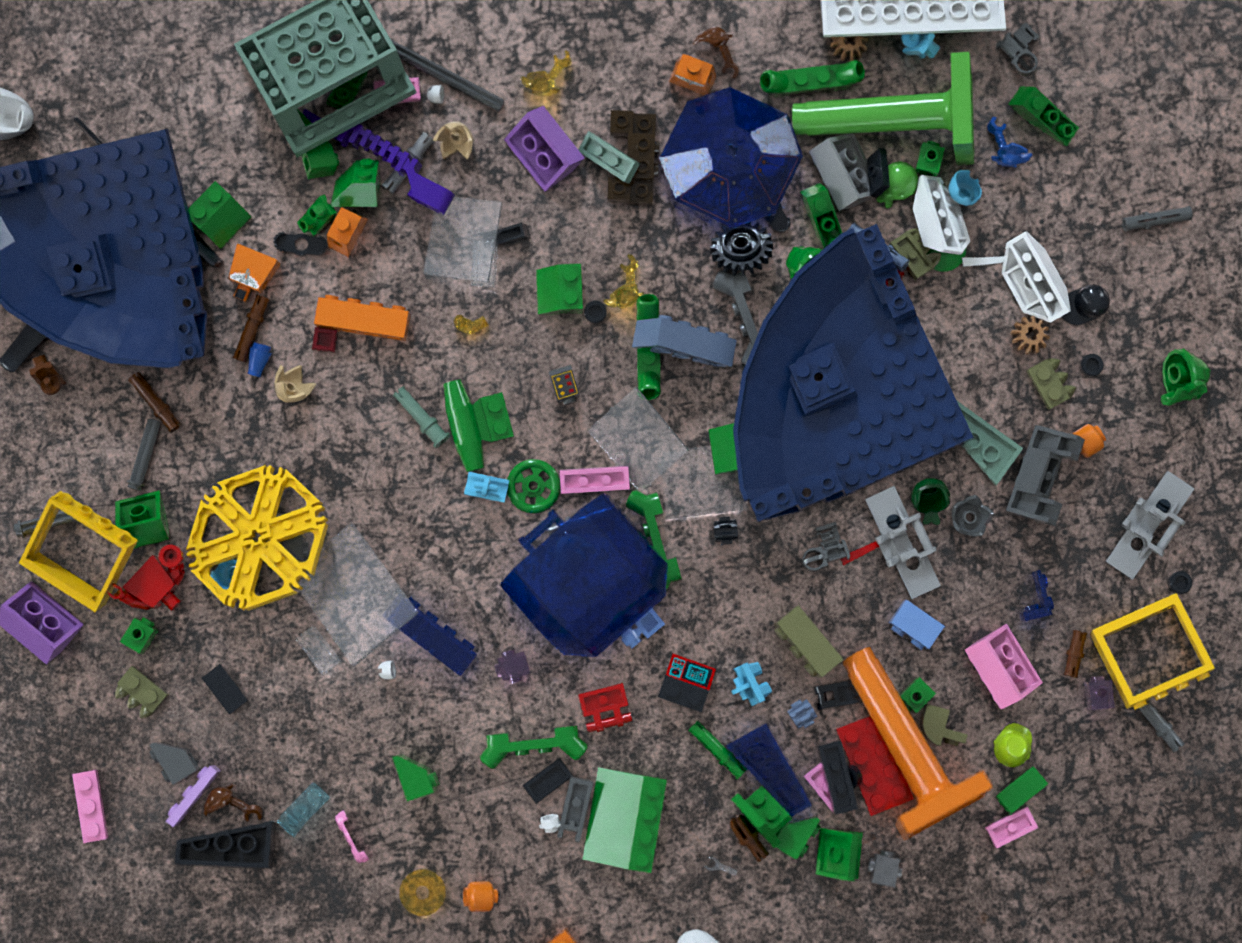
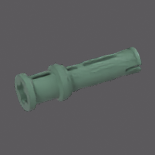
M404 386L399 388V393L395 392L393 394L394 398L400 402L421 426L420 431L433 441V446L435 448L440 447L450 438L449 432H445L438 425V420L430 417Z

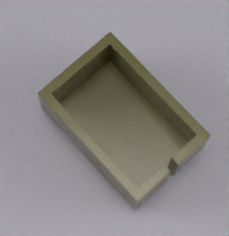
M799 605L774 624L776 626L774 632L782 641L787 640L790 643L791 647L789 650L797 659L802 658L806 663L804 668L812 677L822 678L844 660Z

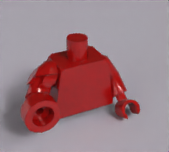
M172 544L164 546L159 552V558L152 555L122 588L118 584L113 583L112 585L118 588L117 592L111 594L107 591V594L112 599H119L132 608L143 610L158 609L162 604H165L173 611L181 603V600L173 592L178 588L185 574L184 563H182V550Z

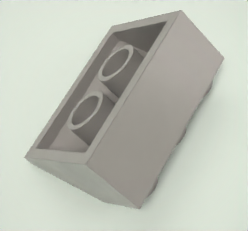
M854 133L827 138L809 151L813 163L818 168L823 183L827 186L833 198V203L839 211L853 208L873 198L870 196L867 158Z

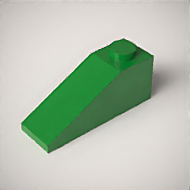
M297 108L304 125L312 124ZM328 141L301 155L308 179L333 176L337 166H339L338 155L334 153L332 145Z

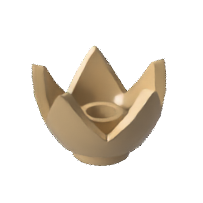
M450 122L438 130L433 141H440L443 159L450 157L457 151L468 159L472 151L474 139L466 125L461 122Z
M280 365L275 376L274 385L278 398L283 402L289 403L305 399L312 392L316 383H302L301 365L290 369L286 373H284V367Z

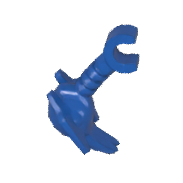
M995 116L992 117L987 124V129L994 135L999 150L997 151L998 156H991V159L997 162L998 165L1016 168L1017 164L1028 162L1032 157V153H1028L1027 148L1016 143L1007 145L1003 136L1006 124L1004 123L1001 127L995 125L997 118Z

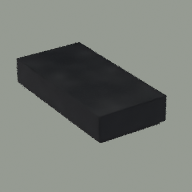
M219 664L202 677V680L229 715L249 701L222 664Z
M558 758L522 786L537 804L568 781L570 776L573 775L561 758Z

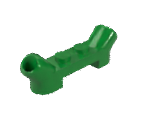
M853 60L843 64L783 71L765 70L760 76V87L763 92L768 93L774 98L790 97V94L830 89L842 91L850 89L853 84L862 82L865 77V69L859 60Z
M643 294L637 298L636 320L659 318V298L657 296ZM651 347L637 349L638 395L644 400H655L661 394L660 353L650 352Z
M633 490L625 505L628 509L645 518L646 524L642 525L646 538H651L652 546H649L652 560L657 559L658 563L648 581V587L663 594L666 593L671 583L681 581L682 578L676 557L668 560L666 558L655 517L663 515L660 499L657 492L645 495L638 490Z
M578 726L554 728L555 737L515 742H510L509 733L486 735L487 747L480 754V761L490 769H496L509 752L515 751V756L528 755L529 750L538 749V753L552 752V747H559L573 760H579L588 749V744L579 738Z

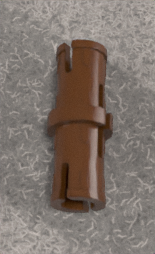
M1073 630L1070 648L1066 651L1068 657L1063 673L1064 676L1078 678L1081 659L1085 656L1083 650L1088 633Z

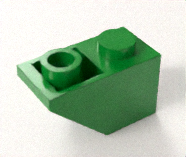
M813 816L788 822L776 834L781 842L776 848L797 860L798 856L802 858L809 847L806 844L811 836L814 838L821 828V825L818 824L820 819Z

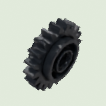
M742 220L738 221V225H734L731 221L730 228L722 225V232L716 231L715 238H711L712 245L710 246L712 261L716 262L717 268L723 266L724 273L732 269L733 276L736 275L737 271H741V275L744 276L746 270L754 274L755 267L762 270V263L768 264V258L772 257L773 241L771 240V234H767L766 227L760 229L759 223L751 226V220H748L746 225H743Z

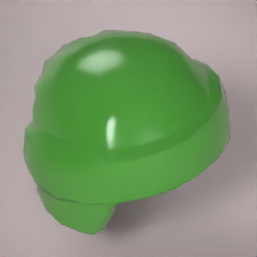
M898 161L888 165L890 187L876 198L877 202H884L886 208L892 207L893 200L909 198L917 189V171L906 162Z

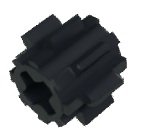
M730 516L719 517V521L713 522L715 542H721V545L732 544L733 540H738L736 519L730 520Z

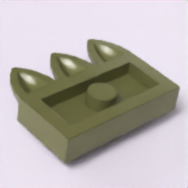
M918 228L908 230L889 244L894 247L897 253L910 260L906 269L915 281L933 270L941 259V253H930L927 255L930 248L923 246L922 241L917 243L921 237Z
M1057 358L1046 359L1026 370L1048 410L1070 399L1076 390V386L1062 385L1066 381L1068 373H1055L1061 361Z
M131 666L119 680L115 691L116 699L130 694L127 702L128 709L142 704L139 713L140 718L151 716L169 695L134 666Z

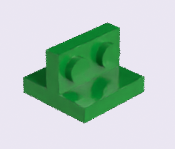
M763 786L759 787L746 800L737 793L731 799L773 848L778 846L781 842L775 834L792 817Z
M820 828L816 875L845 881L859 879L863 832Z

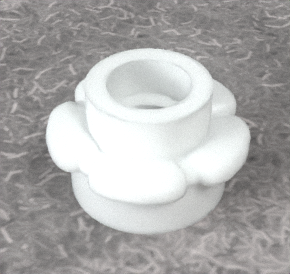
M549 814L540 818L541 824L539 828L544 829L545 833H553L559 830L558 827L561 826L559 815Z

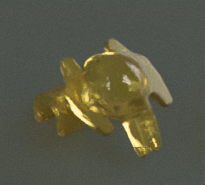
M567 50L564 51L565 58L558 59L556 54L553 55L555 64L548 74L546 71L527 73L526 77L521 76L522 84L526 88L533 90L532 94L551 96L552 94L559 93L560 89L554 88L556 85L554 80L563 68L571 64L570 53Z
M631 254L627 255L631 260L630 265L620 264L622 270L626 272V284L611 293V299L603 300L607 306L624 309L633 306L637 298L644 294V292L639 293L638 286L635 284V271L638 268V261Z

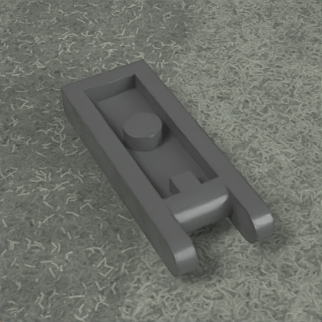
M570 776L557 838H562L563 830L576 832L575 842L580 843L593 781Z

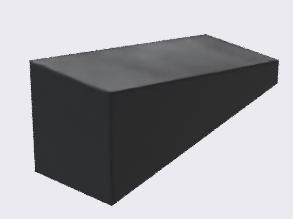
M518 223L483 234L486 248L531 238L528 225L524 223Z

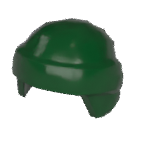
M925 478L917 483L911 492L913 507L925 515L923 524L929 525L932 522L939 525L938 512L945 510L950 505V492L942 480Z

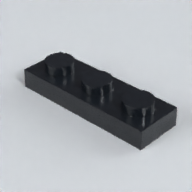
M841 741L817 746L834 815L857 810L858 806Z

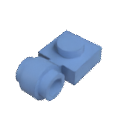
M650 606L633 620L637 628L633 629L629 626L620 634L621 640L632 649L642 641L639 637L641 633L648 639L665 623Z

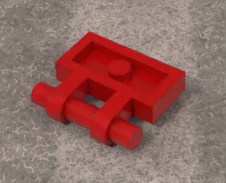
M623 683L578 694L583 716L593 715L594 722L586 723L588 733L596 730L597 733L602 732L604 728L616 725L621 727L624 726V723L632 721L630 712L621 714L620 711L621 707L629 706ZM613 710L614 717L601 720V712Z

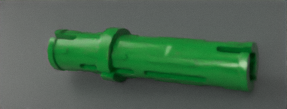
M699 720L688 730L719 761L718 763L728 769L737 780L748 770L733 755L734 753L724 747Z

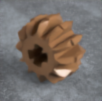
M831 37L833 42H831L830 48L836 49L833 53L834 56L842 55L841 61H844L846 57L849 58V61H853L854 56L861 59L863 56L862 52H866L868 49L865 45L869 41L867 37ZM846 40H847L848 42L853 41V42H854L853 45H852V44L846 45V44H845Z
M1031 316L1029 321L1026 317H1022L1021 323L1016 322L1014 324L1017 330H1012L1010 333L1012 336L1017 337L1011 341L1012 344H1020L1017 347V351L1025 348L1026 355L1030 354L1031 349L1035 354L1039 353V347L1046 348L1047 345L1044 341L1050 339L1049 335L1044 334L1049 330V327H1041L1044 322L1042 319L1035 323V316ZM1028 332L1034 333L1035 336L1032 338V340L1031 337L1029 339L1026 337V334Z

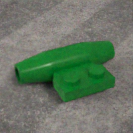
M461 379L444 383L446 414L455 448L466 472L484 468L482 440L492 443L514 437L503 393L481 397L472 405Z

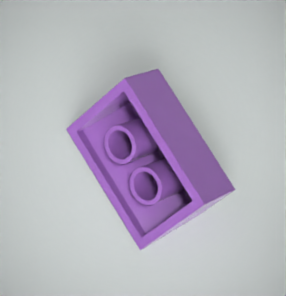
M544 106L527 112L504 139L544 192L573 172L585 159Z
M32 581L0 607V626L46 665L64 650L84 625Z

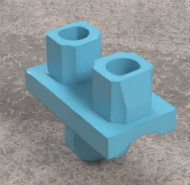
M933 33L901 35L902 43L906 46L902 52L906 55H917L921 59L926 56L934 58L940 46L933 41L936 36Z
M469 472L464 495L505 503L509 480Z
M747 662L734 668L737 678L733 679L737 688L731 690L733 695L739 692L742 700L748 698L751 706L765 701V697L772 693L769 683L764 682L758 685L755 676L762 673L759 662L750 664Z

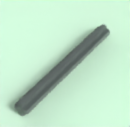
M391 40L401 60L497 111L502 109L504 105L502 98Z

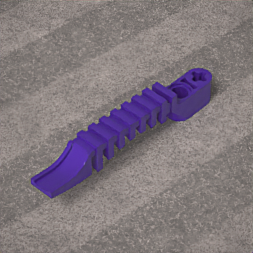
M304 108L302 113L311 123L321 119ZM360 124L333 138L340 141L344 147H347L349 142H351L356 149L361 145L364 151L369 152V150H372L374 155H381L384 161L391 163V167L398 171L400 176L404 177L407 174L411 186L407 194L409 198L441 215H445L455 194L419 175L422 164L419 160L412 158L409 153L405 151L403 153L399 147H394L391 142L384 141L377 134L375 136L372 131L366 130Z

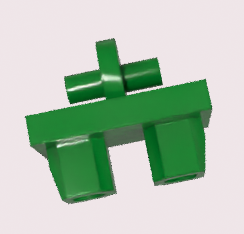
M321 195L299 219L297 224L303 233L310 231L315 236L335 218L337 212L334 207H331V204H328L327 197Z

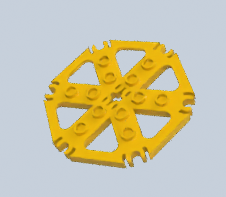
M264 465L217 482L222 487V490L217 486H212L216 492L214 497L210 498L206 494L204 495V499L209 502L208 505L202 499L200 501L186 550L188 552L186 555L189 558L196 557V561L189 564V567L195 570L190 571L226 606L234 608L235 603L240 600L239 608L249 611L297 594L292 586L298 590L303 589L299 585L301 578H305L310 582L311 577L306 571H309L313 576L315 574L328 528L326 523L328 519L325 516L318 518V514L325 511V508L322 506L323 503L287 469L284 470L279 467L278 473L273 475L275 468L270 465L268 467ZM258 481L260 484L251 514H249L234 499L233 492L239 487ZM286 488H293L306 500V507L276 517L283 491ZM213 514L221 518L234 531L231 534L203 543L202 539L207 521ZM312 532L314 534V541L309 558L305 562H299L279 543ZM255 533H259L261 535L258 538V542L252 540L256 536ZM238 557L229 589H223L210 576V570L215 565ZM264 561L283 579L284 584L279 590L257 596L255 594V587Z

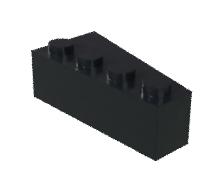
M268 821L261 824L176 840L174 864L179 866L272 870L276 823Z

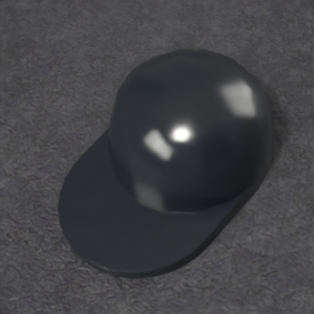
M1091 284L1068 293L1071 311L1063 315L1062 318L1071 325H1082L1099 318L1109 308L1110 297L1108 292L1100 285Z

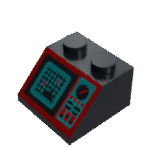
M672 653L657 697L702 713L716 669Z

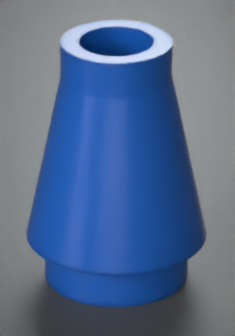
M256 342L253 343V346L250 347L247 374L261 377L272 354L270 346Z

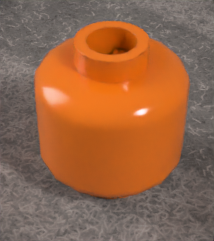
M1087 424L1072 433L1085 439L1080 453L1085 458L1093 456L1104 448L1106 438L1097 425Z
M472 881L468 884L467 888L463 889V904L465 907H468L470 912L491 911L494 903L498 902V891L493 889V885L489 881Z

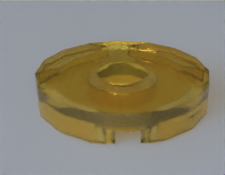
M417 869L409 873L402 881L399 889L400 900L411 914L428 916L436 912L443 905L446 897V886L436 872L428 869ZM419 886L428 888L429 896L426 899H421L417 896L416 890Z

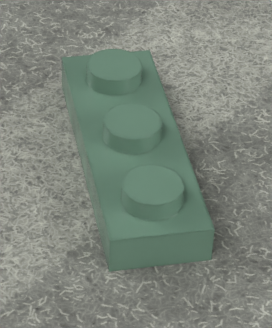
M590 131L587 132L578 149L580 153L626 183H630L640 165L639 162Z

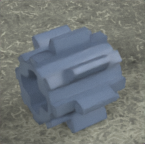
M807 699L803 702L801 700L796 701L791 705L792 708L787 711L798 729L803 726L806 729L814 724L813 720L818 717Z

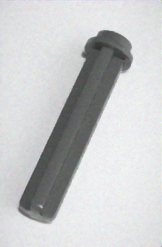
M147 420L130 480L126 481L128 488L141 491V488L145 486L143 481L161 424L158 420Z
M60 511L57 513L51 527L73 522L76 519ZM40 517L25 522L18 520V523L14 524L17 537L22 536V538H26V534L33 533Z

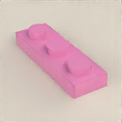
M628 466L560 470L561 494L629 490Z
M92 770L72 774L83 843L108 839L98 771Z

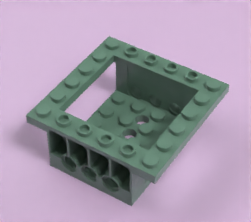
M315 0L234 44L296 157L417 93L404 70L397 49L368 0ZM333 35H342L340 41H330ZM315 45H320V46H322V48H321V50H320L319 52H317V53H311V52H310V50H311V48H312L313 46H315ZM294 56L301 57L300 62L297 64H291L290 60ZM376 67L385 85L308 126L304 125L297 108Z

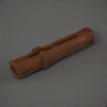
M256 294L251 311L246 315L248 319L232 358L244 363L247 362L250 347L253 345L260 324L265 320L263 316L270 301L269 298Z
M140 372L133 374L128 381L153 410L155 418H159L170 433L179 429L182 423L171 412V407L161 400Z

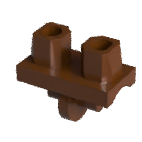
M45 355L32 359L34 368L29 370L30 375L40 385L41 390L46 395L58 393L61 385L67 384L64 376L51 361L48 362Z

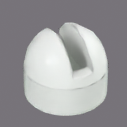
M434 85L428 89L427 98L430 102L435 104L443 103L444 88L442 85Z
M394 661L382 662L378 669H382V673H379V676L387 680L395 679L396 667Z

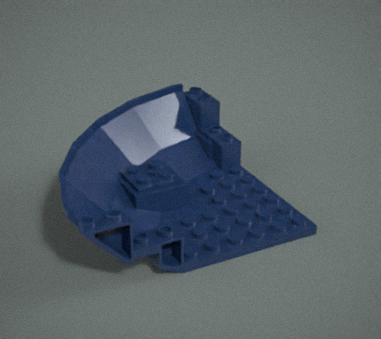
M168 129L39 160L23 161L0 167V304L9 313L55 343L109 363L172 368L182 365V361L204 356L207 310H204L199 288L204 287L202 261ZM76 264H79L82 267V271L80 273L75 271ZM186 299L191 301L190 307L185 305Z
M877 224L858 233H855L853 228L843 232L796 272L763 320L743 370L733 434L740 492L744 501L750 502L758 522L798 513L821 501L827 503L845 497L974 439L917 317L914 305ZM893 280L895 283L893 286H887L886 282ZM816 374H822L823 379L821 381H816ZM804 490H811V495L809 497H804Z

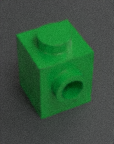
M923 142L920 146L915 165L917 174L937 177L945 148L940 147V144L937 142Z
M145 617L142 619L134 618L120 642L139 654H145L159 630L153 627L155 625L154 622Z
M916 677L899 695L909 712L918 713L936 693L920 677ZM914 693L918 696L916 701L912 697Z

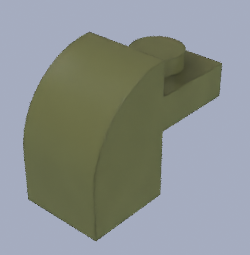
M925 704L920 719V727L924 737L930 743L941 746L943 738H946L945 743L958 746L959 742L966 743L968 734L945 728L950 710Z

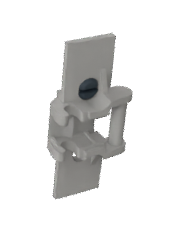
M1166 471L1146 501L1143 498H1139L1130 514L1125 518L1121 526L1126 531L1105 562L1133 580L1152 551L1163 557L1165 554L1164 550L1180 526H1184L1186 523L1177 514L1194 491V488L1171 472ZM1167 518L1172 523L1155 546L1151 543L1154 537L1152 534L1159 524ZM1138 537L1143 542V547L1139 551H1135L1131 547L1133 538Z
M895 486L865 499L880 532V535L875 537V540L882 551L888 568L895 565L911 599L941 586L927 555L937 551L935 546H932L920 520V513L908 516ZM910 522L924 548L921 552H917L916 548H913L906 533L907 528L905 525ZM911 557L917 558L919 562L918 567L915 570L908 569L906 565L907 559Z

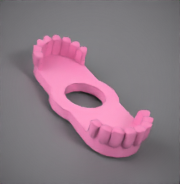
M345 811L339 812L335 816V821L349 844L355 860L359 864L368 861L369 858L364 851L358 853L343 824L347 820Z

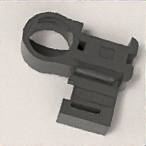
M1025 22L1013 33V38L1012 33L1009 32L1004 36L1003 40L998 41L996 49L1001 48L1012 59L1011 65L1016 69L1017 73L1022 76H1030L1037 70L1038 60L1035 54L1027 48L1032 40L1036 42L1039 40V35ZM1022 57H1030L1034 60L1035 66L1033 69ZM1018 61L1027 71H1023L1019 68Z
M836 522L815 529L817 536H821L822 542L820 547L810 548L803 555L802 564L808 571L817 572L828 567L829 562L845 557L849 560L850 553L846 541L842 539L841 544L839 543L841 538ZM830 528L832 529V530H830V531H827V532H824V533H820L821 531H824V530H827V529H830ZM811 552L820 554L805 559V556H807ZM822 559L823 561L818 568H811L807 565L816 560Z

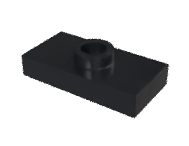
M881 147L867 159L870 196L878 198L890 187L887 151Z

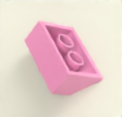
M1007 624L965 649L969 660L973 663L981 680L985 683L1001 710L1022 700L1043 683Z

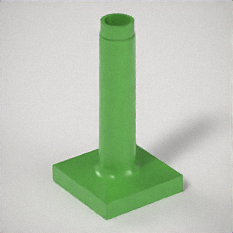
M970 52L951 53L952 86L943 93L810 101L793 104L792 121L794 135L811 136L947 129L953 133L956 166L975 165Z

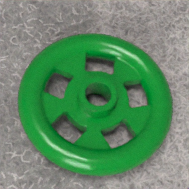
M528 459L522 461L511 470L507 478L509 480L508 498L517 509L532 514L544 512L551 508L559 497L561 490L559 475L549 463L543 460ZM531 468L533 475L524 478L522 472ZM542 471L549 476L546 482L538 476ZM531 482H536L538 484L536 490H531L529 488V484ZM515 483H522L523 493H516ZM545 487L551 490L547 499L541 496ZM526 496L536 498L535 504L525 503Z

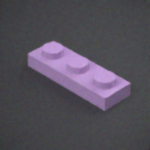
M211 765L208 768L205 766L197 775L199 779L194 786L190 785L182 794L184 797L179 805L177 803L174 804L167 814L170 817L166 822L172 827L178 826L221 770L215 765Z

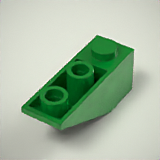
M1020 86L1008 104L1023 119L1064 146H1068L1079 129L1036 87Z
M819 183L800 191V195L819 242L824 249L842 234V230L828 189Z

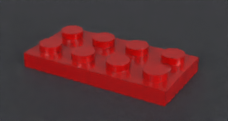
M871 716L836 729L849 764L858 767L862 773V783L858 787L870 816L914 799L907 780Z

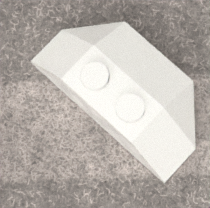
M921 175L915 195L913 212L923 246L940 252L961 255L970 243V238L960 205L951 198L948 189L943 185L944 182L940 177Z
M1027 231L1008 241L1005 248L1002 275L1023 313L1050 323L1069 313L1071 309L1067 288L1045 248Z

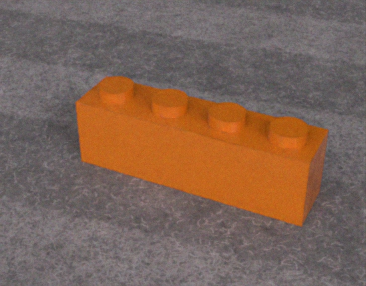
M325 295V298L318 297L314 319L316 327L406 341L411 315L409 311H405L406 308L403 306L392 305V308L383 307L382 303L370 302V305L361 304V300L353 298L341 301L338 300L339 297L333 295Z

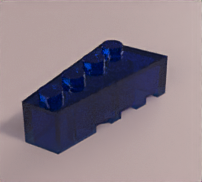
M399 594L383 616L386 620L461 676L477 656L473 651L475 646L465 638L460 641L455 637L457 632L447 624L442 627L437 623L439 618L429 610L425 613L419 609L421 604L411 596L407 599L402 594Z
M768 722L726 745L729 751L739 759L743 766L754 775L757 781L768 790L791 817L813 805L810 796Z

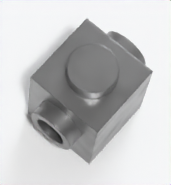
M881 850V854L875 853L874 858H870L868 864V872H871L870 882L895 887L897 878H901L903 864H900V859L895 857V853Z

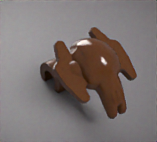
M715 26L699 34L693 41V46L702 41L719 47L725 63L722 73H725L728 67L734 69L732 78L735 79L740 73V68L733 62L731 53H729L730 50L726 45L728 40H730L729 38L733 37V34L727 35L725 30Z
M233 783L225 787L213 789L204 804V816L228 804L245 813L244 819L246 822L250 820V813L257 814L258 820H261L263 813L260 806L248 805L244 801L233 797L231 791L235 786Z

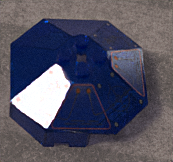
M728 87L687 101L659 157V166L674 207L681 210L684 209L706 222H711L714 219L728 227L734 228L776 213L801 164L803 155L788 114L734 88ZM729 145H733L734 148L738 147L739 151L736 152L735 157H732L731 154H726V151L729 150Z

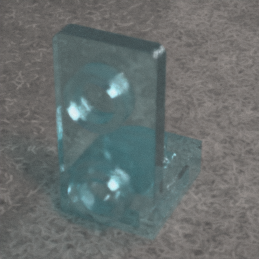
M311 783L282 813L277 823L294 838L301 831L305 823L328 801L329 795L316 783Z

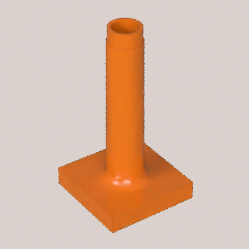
M871 647L854 653L842 662L852 684L917 799V807L899 816L895 823L904 841L988 794L993 787L984 771L957 785L951 783Z

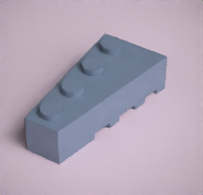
M659 315V318L637 320L632 347L637 349L651 347L650 352L672 354V357L691 359L692 357L693 362L720 368L732 367L737 340L728 338L729 334L711 333L710 328L702 326L694 328L691 327L690 322H674L670 316Z

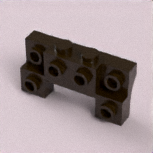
M611 110L610 136H628L627 155L639 162L640 165L630 183H626L618 177H608L607 202L653 206L654 177H658L659 163H654V156L659 155L660 141H655L656 114L634 113V111Z

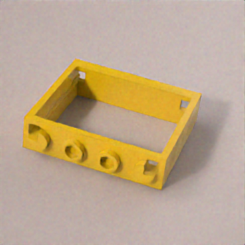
M59 491L49 498L19 564L90 610L97 612L106 605L110 597L107 591L112 593L114 589L112 584L117 583L138 540L131 536L128 531L112 524L109 519L93 512L89 506L82 505L73 499L70 494ZM59 509L122 549L101 592L39 552Z
M1177 593L1093 629L1089 634L1126 709L1134 707L1135 710L1147 705V700L1155 698L1156 701L1169 695L1167 691L1174 688L1177 691L1190 686L1188 682L1197 679L1198 682L1210 677V672L1215 669ZM1173 608L1202 666L1133 696L1104 638Z

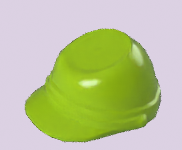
M1011 723L1007 725L993 742L995 757L1004 766L1010 768L1018 767L1030 758L1032 735L1029 729L1021 724Z

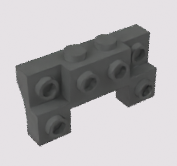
M1035 425L1006 511L1016 516L1055 526L1063 505L1056 500L1049 499L1062 458L1078 461L1085 439L1075 434Z

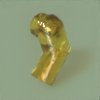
M457 315L454 318L455 328L467 334H473L488 326L484 316L474 321L464 318V315Z

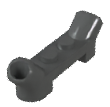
M721 270L713 282V287L733 298L732 310L735 317L739 316L742 322L739 328L743 338L747 337L749 341L741 359V363L745 367L758 335L744 297L751 293V287L746 275L742 276L741 272L733 276Z

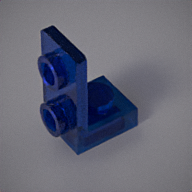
M1041 570L1032 572L1041 608H1039L1038 604L1024 607L1025 612L1019 613L1021 622L1052 615L1051 610L1054 609V604L1051 596H1047L1046 587H1048L1046 575L1042 574Z

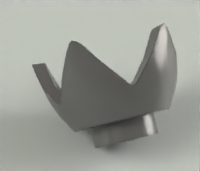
M973 495L957 502L953 506V526L961 534L982 536L985 533L986 525L991 521L994 513L990 508L982 504L981 499L977 495ZM968 513H971L974 517L972 522L966 520Z

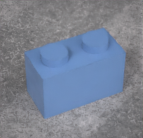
M908 600L902 602L889 621V624L893 626L891 630L901 637L904 634L912 639L910 643L919 650L923 648L930 649L945 627Z

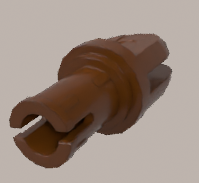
M738 814L736 818L730 819V827L739 839L738 843L740 846H747L757 862L762 861L761 857L765 859L769 852L758 839V830L753 828L742 814Z

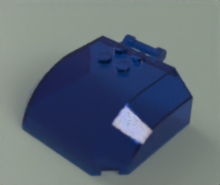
M602 493L583 506L566 522L552 509L548 513L549 516L526 536L523 535L518 539L529 555L516 565L500 583L502 589L538 631L564 655L599 656L666 597L668 563L614 500L605 493ZM556 523L559 528L535 548L532 542Z

